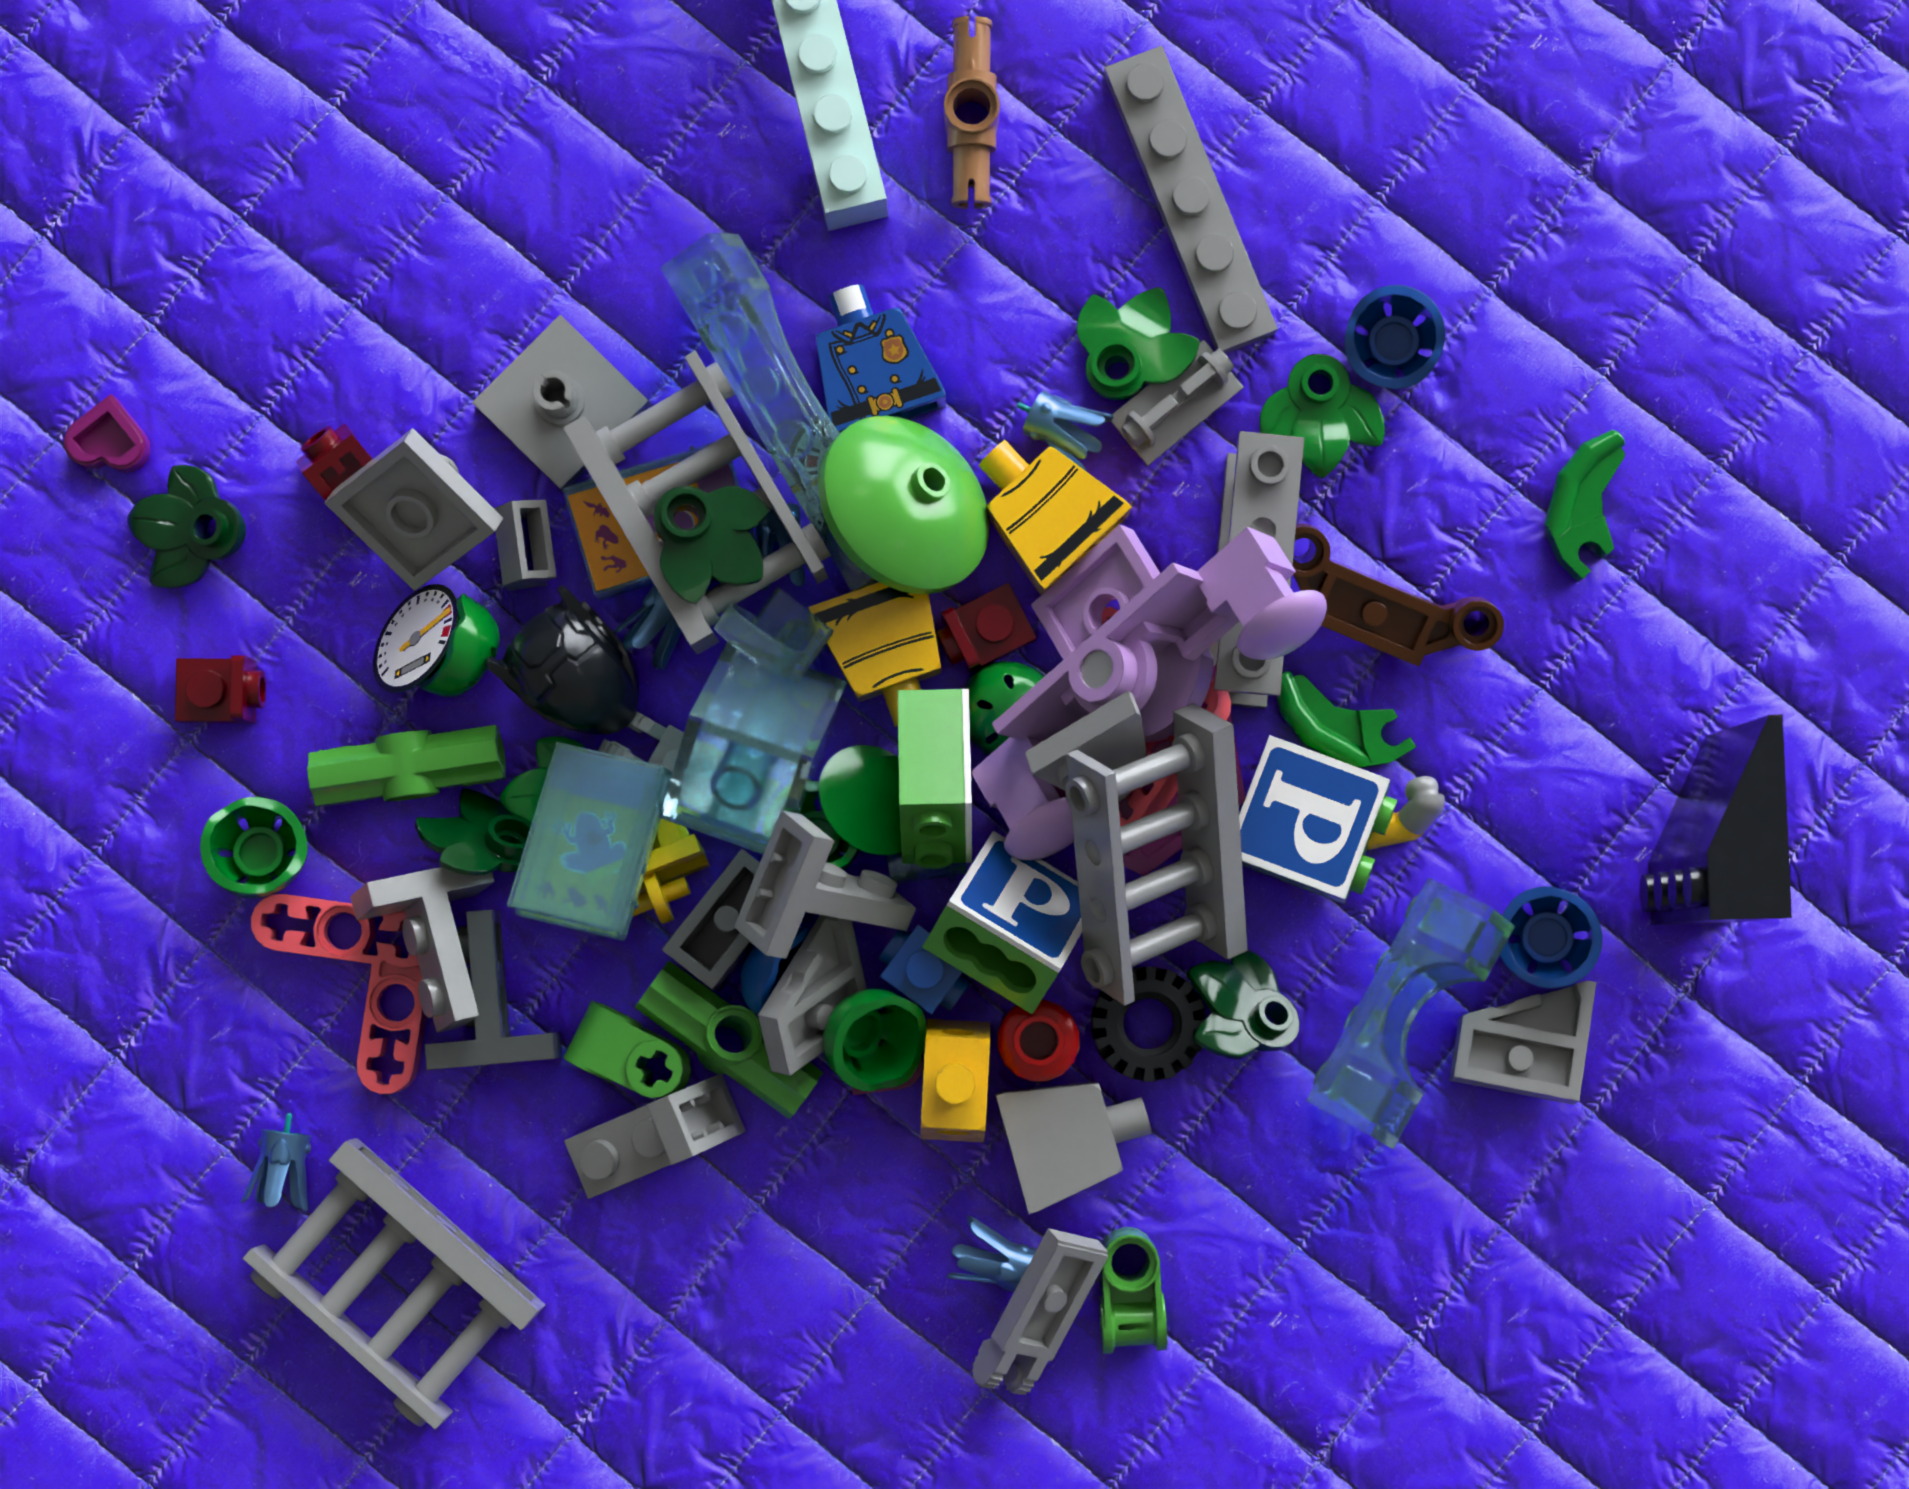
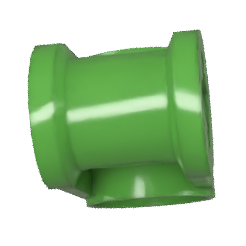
M591 1000L563 1057L571 1064L610 1082H616L649 1098L666 1097L684 1089L692 1073L691 1059L686 1050L680 1045L642 1027V1024L635 1019L594 1000ZM666 1054L665 1066L673 1071L670 1080H657L653 1084L651 1080L654 1072L646 1067L647 1060L649 1058H661Z
M1132 1227L1115 1229L1102 1242V1245L1108 1251V1258L1100 1271L1101 1296H1099V1318L1102 1353L1112 1354L1115 1347L1154 1345L1157 1351L1167 1350L1166 1309L1164 1294L1161 1291L1158 1252L1151 1239L1141 1230ZM1125 1244H1137L1144 1248L1147 1254L1146 1262L1142 1269L1131 1275L1117 1272L1111 1265L1112 1256L1115 1251Z

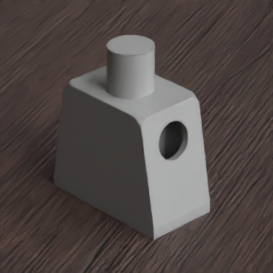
M1098 1082L1008 1090L995 1093L1029 1214L1047 1208L1123 1171L1116 1144L1152 1134L1142 1097L1106 1107Z

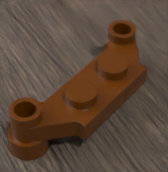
M1296 524L1295 541L1300 538L1309 539V548L1303 555L1293 556L1292 566L1296 573L1292 576L1300 591L1315 590L1324 595L1327 611L1321 626L1418 667L1425 655L1462 645L1470 650L1481 651L1495 645L1502 636L1504 629L1503 616L1499 609L1490 601L1481 597H1465L1457 600L1455 603L1438 605L1329 559L1330 545L1324 534L1312 525ZM1479 611L1480 618L1478 623L1471 628H1464L1466 616L1471 612Z

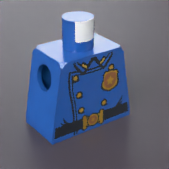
M862 284L845 287L829 295L828 298L838 327L823 331L815 336L833 440L848 426L864 418L888 415L912 419L946 407L944 387L899 307L873 314L864 285Z

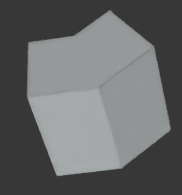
M546 500L510 501L494 508L503 517V520L496 529L503 587L508 591L547 586L546 581L556 578V569ZM526 518L533 571H528L521 519Z

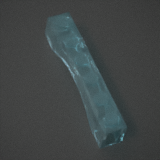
M707 233L662 265L660 269L715 362L718 363L738 401L808 519L825 543L831 558L850 590L855 591L878 583L877 580L870 577L849 559L834 539L825 521L818 493L819 469L827 448L840 433L817 400L794 358L778 319L770 286L739 234Z

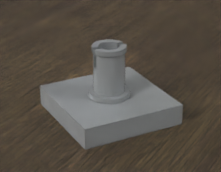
M561 314L472 402L563 493L587 470L563 427L585 415L595 431L605 426L610 431L645 411L651 405L649 400Z
M414 428L336 487L324 502L414 591L493 534L503 520V517L459 474L455 463L447 456L439 454Z

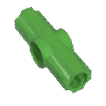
M497 725L432 734L430 730L393 733L375 738L376 743L341 746L308 753V781L315 806L317 807L383 798L386 802L419 799L440 794L439 789L493 783L497 780L506 779L505 749L500 728Z
M671 961L666 963L634 1007L694 1050L699 1061L706 1069L716 1074H727L788 1119L795 1114L823 1074L820 1069L810 1062L791 1076L772 1072L759 1018L750 1009L741 1005H730ZM728 1027L735 1030L741 1037L743 1050L738 1053H730L723 1050L716 1041L715 1029Z

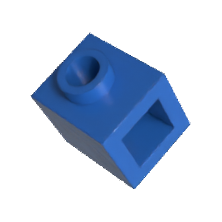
M917 925L911 935L904 930H898L878 958L887 965L880 977L931 1015L939 1004L948 1011H951L972 980L960 970L922 948L930 933L921 926Z

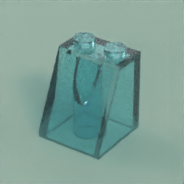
M728 640L689 714L660 818L764 854L781 810L797 814L801 812L831 735L848 681Z

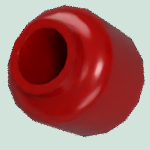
M1046 999L1041 1000L1033 1014L1017 1005L1013 1006L1002 1018L997 1031V1050L1004 1065L1016 1076L1031 1082L1050 1081L1063 1075L1074 1063L1080 1048L1079 1030L1073 1016L1061 1005Z

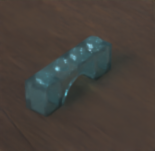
M1428 877L1420 894L1415 896L1409 903L1405 913V921L1391 947L1379 958L1375 967L1374 977L1359 1005L1355 1006L1347 1016L1344 1032L1330 1058L1318 1069L1314 1078L1313 1089L1306 1101L1342 1123L1394 1149L1424 1094L1410 1073L1406 1057L1408 1033L1415 1016L1432 996L1451 985L1463 982H1485L1515 925L1489 905Z

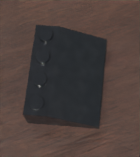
M1783 714L1767 715L1705 736L1648 862L1649 874H1642L1640 879L1641 907L1643 912H1650L1651 925L1722 924L1792 918Z

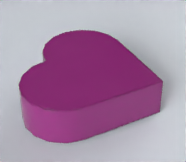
M112 394L75 421L68 428L64 437V449L68 457L75 463L88 469H97L108 465L114 470L123 473L134 472L144 466L151 452L150 441L144 431L118 398Z

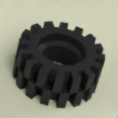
M1157 967L1133 968L1135 1001L1124 1006L1101 990L1097 995L1098 998L1091 1012L1092 1027L1090 1029L1092 1039H1094L1097 1051L1102 1059L1118 1073L1131 1079L1147 1082L1169 1079L1176 1076L1181 1070L1187 1069L1194 1062L1193 1059L1196 1054L1201 1052L1202 1047L1193 1041V1036L1197 1028L1205 1020L1203 1010L1205 1007L1202 999L1194 991L1195 988L1187 980L1178 976L1177 973ZM1146 998L1162 1002L1169 1009L1173 1019V1029L1170 1037L1164 1044L1153 1049L1137 1047L1128 1039L1124 1031V1017L1127 1010L1135 1002Z

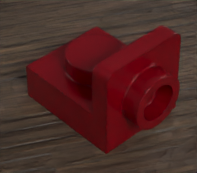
M343 424L335 431L330 426H327L312 435L302 445L301 451L304 455L296 463L302 474L326 501L336 487L373 458L357 440L348 426Z
M1009 582L956 609L951 607L941 612V619L945 628L936 632L952 666L963 661L969 674L1037 640Z
M232 655L231 659L176 658V722L256 724V708H264L266 702V677L264 671H257L256 660L245 655Z

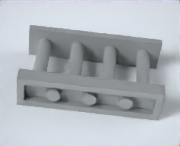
M695 350L685 356L691 372L696 378L695 382L610 431L607 426L595 431L585 415L566 425L563 429L682 633L698 655L719 643L710 627L721 621L718 614L804 564L808 567L816 583L820 584L828 579L821 561L830 557L831 554L812 523L801 529L726 403V400L734 396L735 393L718 363L714 362L705 367ZM710 402L728 432L727 435L643 484H640L638 479L629 485L626 484L616 467L617 463L626 459L623 454L625 451ZM742 456L760 486L759 489L752 493L768 506V512L774 510L792 542L762 559L763 578L761 581L744 586L720 583L708 590L697 604L689 603L680 598L663 577L660 569V556L665 542L661 538L658 539L647 518L654 515L657 502L667 491L679 486H691Z
M1239 431L1237 454L1228 453L1225 459L1217 553L1246 527L1274 537L1291 565H1293L1304 437ZM1290 577L1288 580H1286V582H1287L1288 585L1291 587V577ZM1239 621L1208 648L1214 658V666L1216 665L1214 690L1228 691L1231 706L1265 709L1267 707L1268 695L1280 696L1284 656L1270 660H1254L1244 656L1237 647L1238 637L1244 628Z
M1194 703L1172 711L1174 740L1171 747L1112 770L1079 750L1066 754L1069 781L1066 784L1065 790L1072 814L1084 946L1081 965L1087 981L1092 986L1099 988L1124 1006L1135 1001L1132 967L1194 939L1227 960L1248 951L1234 727L1232 723ZM1177 773L1179 796L1176 804L1120 827L1118 796ZM1181 830L1183 853L1181 854L1180 861L1125 884L1123 854ZM1185 887L1187 908L1183 917L1130 939L1129 910Z
M358 1138L346 1140L329 1159L340 1170L335 1177L338 1184L277 1254L266 1244L251 1248L242 1259L254 1268L250 1277L260 1289L278 1300L284 1295L398 1397L393 1403L402 1415L419 1427H423L427 1422L436 1430L454 1412L439 1397L500 1327L508 1329L512 1323L522 1331L535 1319L546 1304ZM370 1197L388 1213L383 1218L386 1226L323 1296L296 1270L357 1200L365 1202ZM418 1239L436 1255L431 1260L434 1268L374 1337L371 1338L351 1321L344 1312L405 1242L412 1244ZM465 1281L483 1297L478 1304L482 1310L419 1381L391 1355L453 1284L460 1286Z

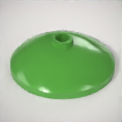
M888 415L873 416L859 420L848 426L831 442L823 456L819 469L818 493L820 505L834 539L849 559L862 571L878 582L902 592L934 594L954 587L976 569L984 556L989 539L990 522L989 513L986 508L987 502L972 468L953 445L920 423Z

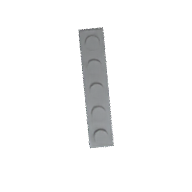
M1163 46L1155 47L1106 66L1104 68V77L1215 350L1219 348L1226 354L1275 335L1278 328Z

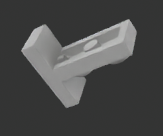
M781 810L734 928L763 954L786 959L805 912L907 931L916 907L896 892L898 884L891 878L871 870H862L860 877L849 875L841 868L826 862L834 840L802 814Z
M444 867L367 882L350 896L356 921L405 911L407 918L403 920L402 925L404 942L409 954L417 956L423 979L419 982L418 987L420 1004L424 1014L428 1018L433 1017L437 1033L461 1028L479 1016L449 901L478 895L495 882L492 872L486 875H463Z
M718 1074L568 1138L564 1142L587 1198L590 1199L666 1166L674 1165L746 1131L722 1074Z

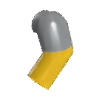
M1422 776L1408 781L1405 788L1408 802L1399 812L1393 813L1385 836L1376 832L1372 833L1367 850L1414 841L1425 833L1444 811L1445 796L1439 794L1438 782L1433 777Z

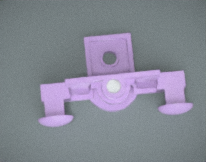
M1119 524L1031 604L1063 661L992 723L997 734L1008 736L1009 738L971 771L989 806L1000 811L1010 829L1004 841V848L1009 855L1020 860H1038L1054 855L1074 842L1071 807L1067 797L1060 798L1052 784L1032 774L1025 751L1127 691L1133 693L1140 711L1145 743L1156 742L1174 735L1172 711L1192 703L1200 707L1202 706L1210 687L1214 666V658L1208 648L1239 621L1244 628L1238 637L1237 647L1244 656L1254 660H1270L1287 655L1313 637L1324 621L1327 611L1326 599L1322 593L1315 590H1304L1295 593L1292 591L1286 580L1296 571L1274 537L1246 527L1198 571L1171 563L1160 573L1134 530ZM1117 599L1120 610L1102 625L1101 618L1105 606L1110 601Z

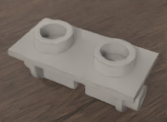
M1203 340L1200 342L1197 356L1192 365L1180 377L1166 384H1149L1113 413L1114 418L1110 422L1143 462L1149 466L1244 387L1232 374L1231 370L1234 368V365L1228 356L1219 348L1214 352L1206 341Z

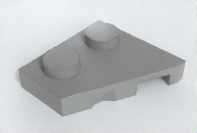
M1129 691L1123 693L1025 751L1032 774L1066 791V784L1069 781L1066 754L1079 750L1112 770L1146 757L1147 752L1142 718L1133 693ZM1130 792L1118 796V802L1126 798Z
M819 915L759 1012L758 1018L772 1072L791 1076L823 1052V1032L832 1010L844 998L867 989L851 920Z
M1587 980L1576 983L1572 987L1543 995L1536 994L1496 1008L1489 1007L1462 1015L1458 1019L1449 1080L1572 1105L1580 1101L1597 982Z

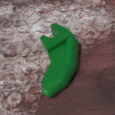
M1610 430L1580 445L1557 474L1546 515L1544 528L1557 561L1577 582L1591 572L1579 559L1578 552L1582 545L1593 547L1602 558L1614 549L1606 518L1603 515L1602 492L1625 457L1622 449L1625 445V440L1616 430Z
M1290 671L1282 672L1281 693L1279 697L1276 696L1279 712L1304 745L1325 756L1358 768L1389 764L1416 748L1411 737L1396 746H1390L1383 741L1381 736L1383 726L1398 717L1394 709L1355 711L1335 707L1305 676L1301 674L1293 676Z

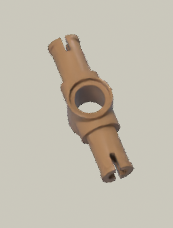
M969 16L957 17L952 21L953 72L947 75V93L944 100L947 151L953 154V197L951 198V205L955 208L968 209V190L973 188L974 209H984L992 204L990 197V154L996 151V133L1000 115L997 76L990 72L992 21L987 17L975 16V36L970 37ZM966 102H976L984 106L989 114L982 122L971 125L959 120L955 115V111Z

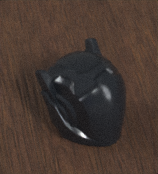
M561 585L557 590L562 598L561 602L545 608V611L531 618L517 632L513 643L508 645L504 658L497 660L492 656L487 657L485 660L486 666L527 706L546 720L584 734L606 735L617 733L630 724L638 706L639 678L632 654L620 638L585 601L580 603L565 586Z

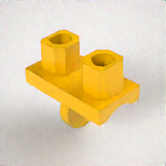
M670 811L652 819L648 834L654 848L653 850L588 874L587 877L591 889L640 860L627 904L631 916L633 917L654 909L662 925L673 921L674 915L669 902L691 894L685 876L710 867L705 851L695 834L690 835L676 811Z

